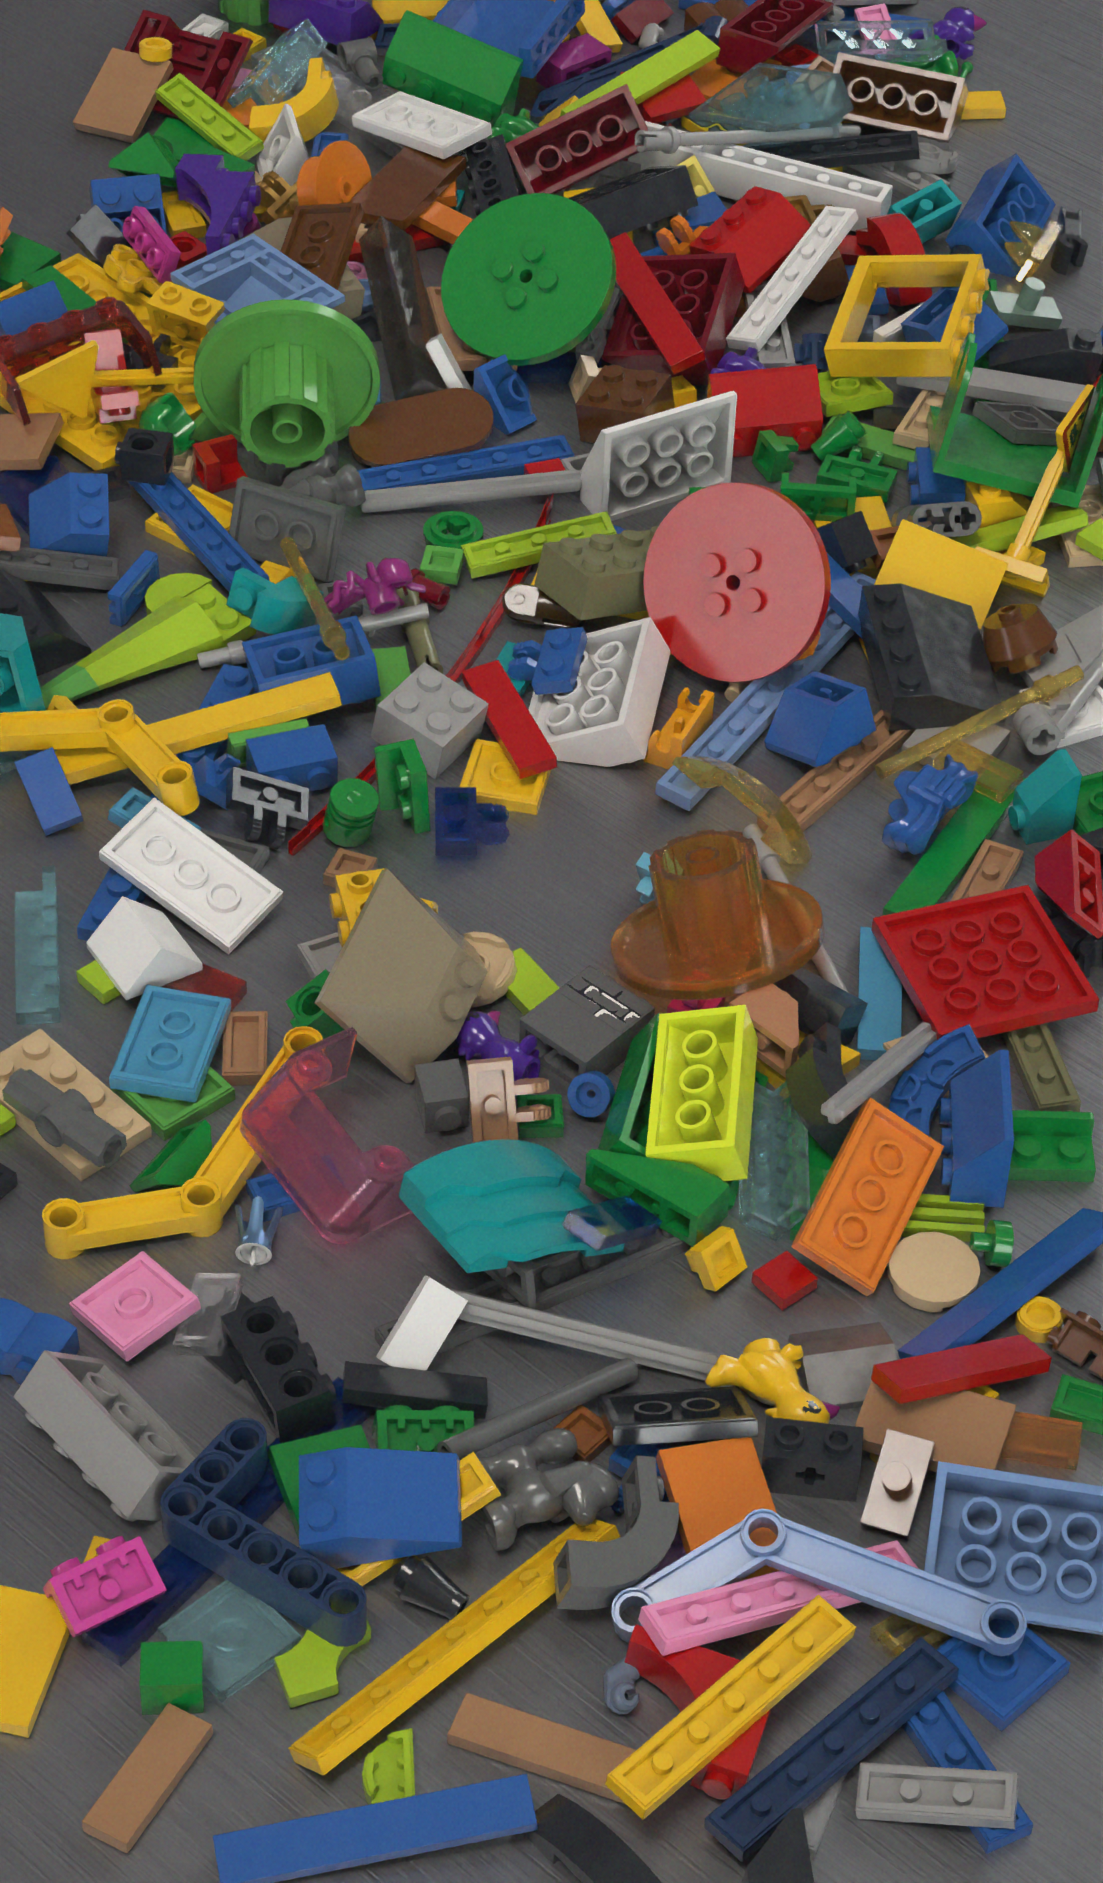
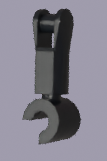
M1062 206L1060 208L1057 220L1058 238L1050 263L1051 268L1059 274L1066 275L1069 262L1076 267L1083 266L1088 248L1087 242L1081 238L1083 210H1078L1076 213L1066 211V208Z
M1043 898L1040 900L1039 903L1075 960L1078 959V965L1085 977L1090 976V968L1092 966L1103 968V936L1098 939L1094 935H1090L1065 916L1049 899Z

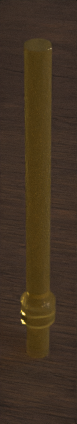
M291 537L283 538L280 542V547L320 625L319 634L324 644L332 649L336 659H347L350 655V649L345 642L346 633L341 623L334 620L294 539Z
M1075 665L1055 676L1048 674L1034 681L1033 687L876 764V773L881 779H884L1016 713L1024 705L1039 701L1045 703L1059 696L1061 690L1083 680L1084 673L1080 666Z

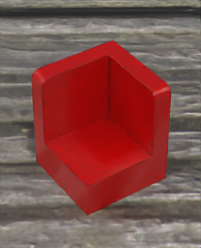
M233 434L192 444L194 475L204 490L213 494L236 488L238 478L242 476L248 477L238 462L237 439Z

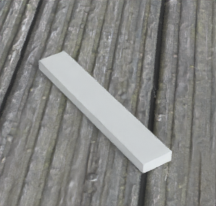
M826 206L726 337L729 348L747 350L749 347L756 348L757 352L762 349L858 221L856 209Z

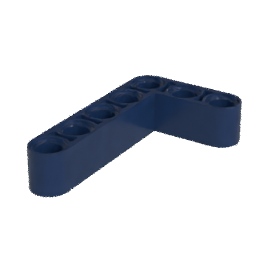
M240 1418L232 1421L162 1494L160 1507L162 1533L165 1541L327 1642L338 1647H348L357 1644L363 1639L367 1631V1595L364 1588L346 1575L234 1509L266 1473L268 1469L267 1432L259 1421L251 1418Z

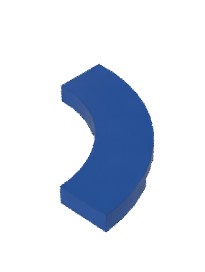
M970 1024L953 1030L926 1047L923 1055L909 1070L903 1071L890 1095L888 1109L929 1137L933 1115L940 1103V1098H943L948 1092L950 1081L986 1059Z

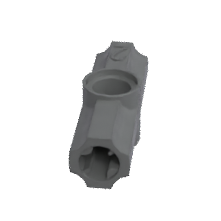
M20 1068L10 1075L7 1085L2 1090L3 1100L32 1120L37 1131L47 1143L54 1147H60L65 1143L98 1167L105 1166L109 1169L119 1161L121 1153L127 1146L126 1135L94 1114L90 1102L83 1094L75 1089H68L66 1092H62L31 1069L24 1070Z

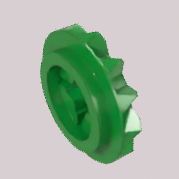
M445 511L431 516L425 522L423 535L425 536L426 545L461 549V545L483 539V525L479 519L469 513Z

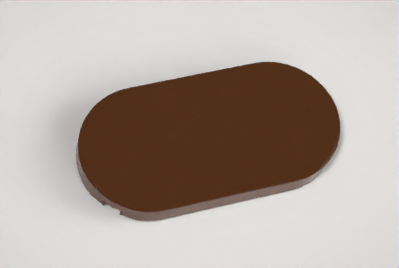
M449 388L374 406L369 416L360 426H350V450L358 462L362 465L364 462L366 465L371 466V468L478 450L485 444V440L489 435L491 436L493 431V411L489 402L482 395L466 388Z

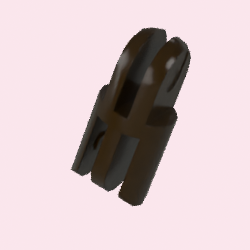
M525 583L514 584L506 590L502 597V606L505 613L511 619L518 622L567 629L582 627L586 621L577 619L535 585Z

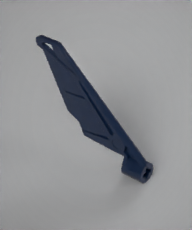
M711 16L704 23L701 22L699 26L539 92L530 112V120L534 123H540L548 113L575 95L578 99L616 78L621 72L628 71L696 30H699L718 46L721 27L729 21L721 16ZM552 103L543 112L539 110L541 105Z

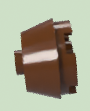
M1010 604L1004 606L990 615L983 623V644L992 672L994 673L1000 670L999 667H1008L1010 674L1029 670L1042 664L1040 656L1048 651L1050 654H1056L1058 651L1055 639L1057 631L1035 604Z

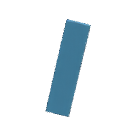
M860 927L858 998L868 1003L857 1028L856 1051L861 1053V1060L876 1061L886 1052L883 1048V1043L901 1037L902 983L871 930L872 927Z

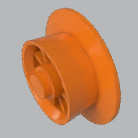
M335 141L326 146L320 156H313L307 159L300 169L297 180L299 205L348 203L372 179L370 167L360 149L348 141Z

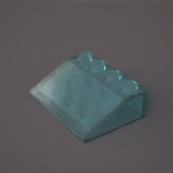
M759 62L691 111L689 116L692 120L765 132H780L833 127L841 123L843 117L854 108L842 76L839 73Z

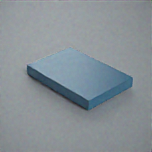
M146 985L109 1076L110 1088L196 1103L229 1017L231 999Z

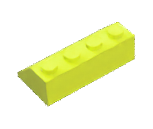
M746 1005L659 1014L646 1157L693 1164L709 1174L718 1176L722 1181L748 1178L758 1037Z

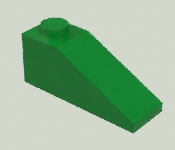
M591 1149L586 1154V1186L692 1247L708 1236L728 1216L730 1185L722 1181L718 1176L709 1174L693 1164Z

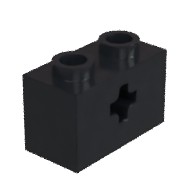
M766 1417L761 1467L770 1493L856 1502L861 1470L864 1427Z

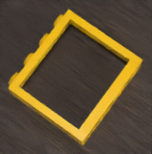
M982 254L859 256L824 347L831 377H951L960 348L968 333L974 334V320L976 315L982 311L983 294L985 290H989L988 277L990 271L984 267ZM960 287L941 342H858L877 288Z

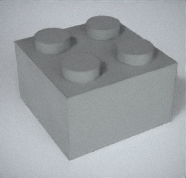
M424 662L377 705L370 738L381 745L414 738L427 774L436 779L481 736L489 703Z

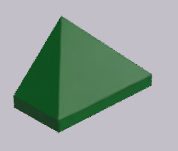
M204 1119L180 1128L129 1185L134 1192H151L182 1187L187 1180L195 1176L212 1151L211 1125Z

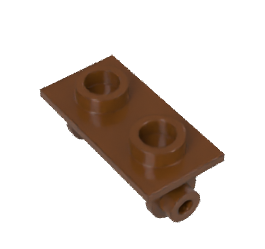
M1062 1307L1060 1314L1064 1327L1061 1329L1055 1326L1048 1335L1047 1343L1053 1345V1352L1082 1367L1090 1353L1097 1356L1089 1367V1372L1103 1380V1331L1101 1330V1324L1082 1311H1078L1075 1315Z

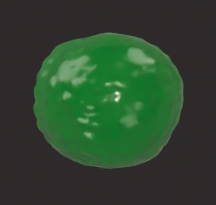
M169 392L158 397L142 411L139 421L140 429L173 433L174 456L183 454L193 446L192 444L196 443L195 439H190L197 426L173 393Z

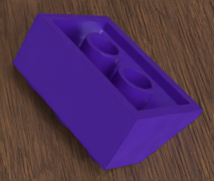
M269 0L268 22L335 45L341 42L368 38L378 31L379 24H384V21L373 7L363 0Z

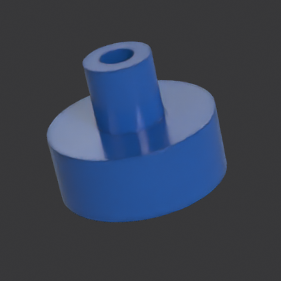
M588 1071L578 1075L571 1081L567 1091L568 1102L571 1108L577 1114L584 1117H595L607 1111L611 1107L615 1095V1089L611 1080L605 1074L598 1071Z

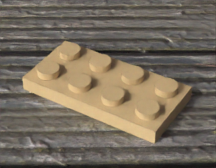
M42 1029L36 1030L0 1052V1104L15 1115L16 1124L81 1182L105 1166H96L65 1143L60 1147L50 1145L39 1134L32 1120L3 1100L2 1090L7 1085L10 1075L18 1069H31L62 1092H66L68 1089H75L83 1094L90 1102L94 1114L126 1135L127 1146L120 1157L152 1137L151 1124Z

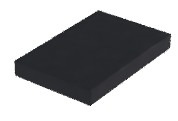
M737 1386L603 1394L598 1396V1414L613 1446L758 1437V1420L740 1388Z

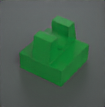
M773 430L760 431L751 462L768 482L781 481L782 472L793 470L794 463L788 456L790 452L798 451L799 444L792 437L777 436Z

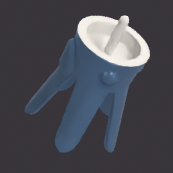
M260 1196L255 1197L252 1201L249 1223L243 1221L241 1207L235 1205L239 1231V1241L235 1254L239 1260L251 1266L265 1264L272 1258V1240L283 1213L282 1207L277 1208L269 1226L264 1232V1202Z

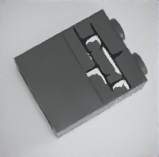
M589 965L520 1019L519 1043L530 1034L536 1036L537 1046L534 1049H538L540 1052L539 1059L541 1065L568 1083H571L578 1075L588 1071H598L607 1075L626 1060L632 1039L655 1016V1007L649 1004L643 997L635 995L618 984L612 977L604 975Z

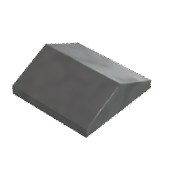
M880 1322L789 1334V1343L795 1346L801 1345L804 1356L798 1360L801 1361V1368L798 1369L803 1389L821 1401L839 1406L840 1410L862 1407L872 1381L873 1366L897 1360L894 1342Z

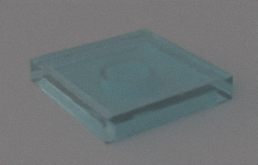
M228 1580L216 1586L158 1627V1638L162 1642L201 1641L203 1643V1684L221 1703L274 1666V1657L291 1650L301 1640V1635L274 1608Z

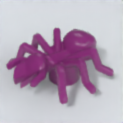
M385 558L379 562L376 569L373 562L366 563L367 578L365 580L354 571H348L346 573L347 582L336 580L333 584V592L328 594L323 601L332 610L333 614L338 613L340 615L346 608L366 598L371 615L388 613L398 606L405 605L404 600L397 595L395 588L406 586L411 591L425 593L426 587L412 582L413 576L407 561L400 558Z

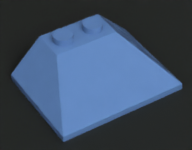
M254 233L170 273L173 283L224 302L225 310L217 318L215 324L238 309L264 301L281 299L302 300L321 304L329 308H334L345 302L344 294Z

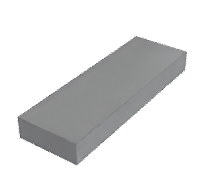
M860 1762L855 1808L857 1819L1015 1829L1018 1773Z

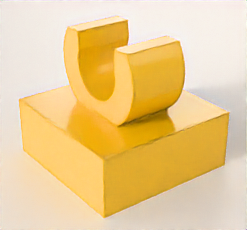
M720 1226L685 1253L691 1271L698 1272L703 1288L715 1292L748 1268L734 1229L726 1226Z

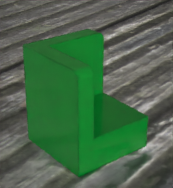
M201 1641L141 1642L139 1687L142 1715H160L168 1703L190 1714L204 1712L203 1643Z

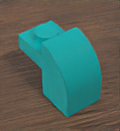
M243 567L235 571L226 605L252 619L250 627L275 635L313 626L324 592L293 576L274 584Z

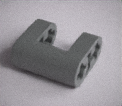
M966 501L909 505L900 507L894 512L891 518L892 527L899 526L902 519L906 518L907 521L918 525V518L927 517V521L932 523L927 529L945 537L971 535L976 532L981 525L982 516L975 504Z

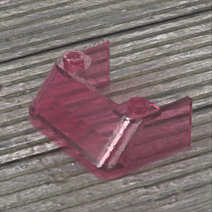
M353 1027L293 1053L245 1106L240 1122V1131L243 1137L324 1239L336 1244L352 1242L412 1213L398 1196L404 1173L417 1165L413 1164L403 1151L389 1145L377 1146L362 1152L315 1093V1091L347 1077L357 1037V1031Z

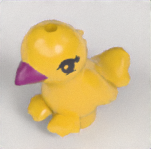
M761 1338L750 1342L743 1349V1354L740 1355L739 1359L720 1355L705 1380L706 1385L711 1388L726 1385L737 1386L753 1399L775 1407L765 1410V1414L773 1418L829 1424L830 1420L836 1417L840 1410L839 1406L821 1401L806 1392L800 1385L797 1373L798 1369L801 1368V1361L798 1360L804 1356L801 1345L795 1346L789 1343L781 1349L779 1342L771 1338Z

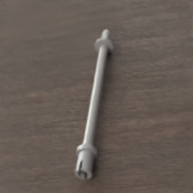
M835 118L826 119L823 126L679 133L674 126H664L661 130L637 131L635 145H644L636 148L638 152L662 151L665 154H673L679 146L808 141L860 136L861 128L857 125H842Z

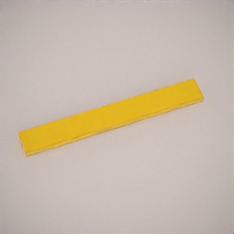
M331 672L151 723L147 726L174 754L227 740L228 733L289 722L340 707L342 702ZM105 747L61 749L55 751L69 785L129 768L116 754L109 752Z
M595 1519L589 1526L584 1527L574 1523L291 1744L288 1749L294 1762L323 1776L553 1595L556 1592L553 1562L567 1540L596 1542L615 1540L621 1537L616 1525Z

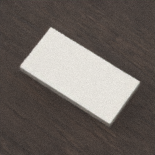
M401 91L352 115L353 127L441 159H446L492 135L491 123Z
M155 797L99 851V859L228 955L283 900V891Z

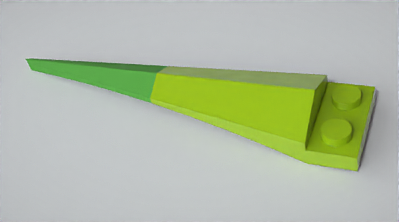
M209 583L184 598L176 596L40 687L45 708L47 710L54 695L67 696L72 702L130 679L198 659V653L225 648L229 642L245 641L256 634V629L250 627L252 619L227 606V598Z

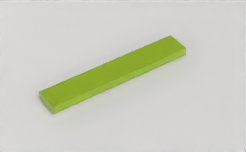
M696 30L561 109L560 116L625 84L628 85L638 105L717 58L720 47L699 30Z

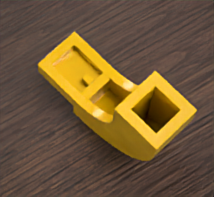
M322 57L309 59L306 84L296 96L277 104L252 106L249 130L258 136L263 143L285 103L293 109L304 143L321 133L331 123L338 110L339 101L331 71L325 70Z

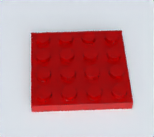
M1029 885L873 918L871 930L923 1022L931 1024V1029L936 1033L937 1040L953 1030L970 1024L976 1038H982L1093 1013L1098 1010L1100 999Z

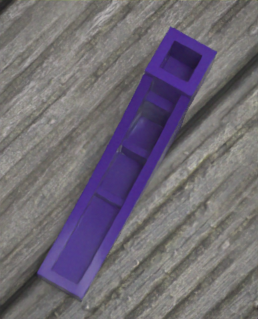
M183 154L175 168L179 200H186L192 204L210 223L205 235L207 255L242 238L247 222H251L255 207L260 205L261 189L259 185L255 184L254 172L229 171L228 168H225L223 155Z

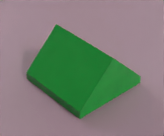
M149 132L109 160L108 168L123 177L159 174L160 185L177 188L175 168L178 165V161L168 146Z

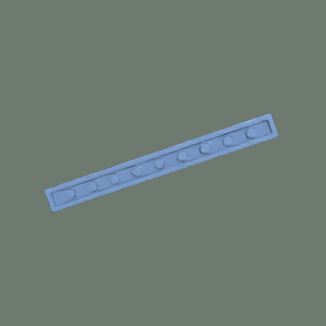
M858 571L851 576L861 587L874 585L876 579ZM828 605L824 622L820 628L821 636L814 654L805 659L795 661L774 675L753 680L656 782L655 795L690 811L772 723L785 688L813 671L819 672L855 634V631Z

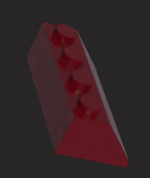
M825 0L755 1L721 27L718 44L720 52L716 59V64L726 67L732 73L748 72L779 53L833 10L834 3Z
M625 84L505 145L528 194H556L639 153L636 148L644 145H635V135L639 130H649L628 85Z

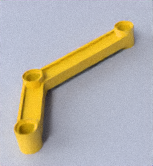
M111 700L99 708L0 713V752L46 750L51 747L53 749L105 747L109 752L116 754L164 805L179 816L191 814L199 806L200 799L191 765L180 761L134 713L133 705L126 700Z
M300 1026L289 1030L285 1034L283 1047L195 1176L187 1180L182 1187L82 1203L69 1198H59L48 1203L42 1211L44 1240L47 1252L54 1258L72 1259L83 1253L84 1249L182 1233H188L200 1238L216 1234L223 1225L224 1215L246 1184V1180L250 1178L312 1083L317 1082L324 1073V1053L321 1033L312 1027Z

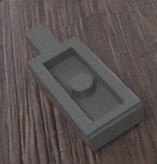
M614 288L609 306L600 322L576 346L577 362L580 354L594 357L597 365L600 358H602L621 301V291L619 288Z

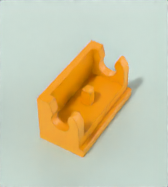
M685 687L678 696L677 708L662 730H655L649 738L644 762L669 770L712 724L715 693L704 690L697 706L689 701L690 691L688 687Z

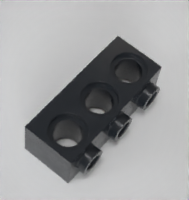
M271 1296L220 1316L225 1349L280 1444L334 1423L331 1402L337 1400L334 1385L327 1373L320 1375L318 1372L317 1360L311 1345L308 1342L301 1343L298 1339V1328L290 1311L282 1312L274 1297Z

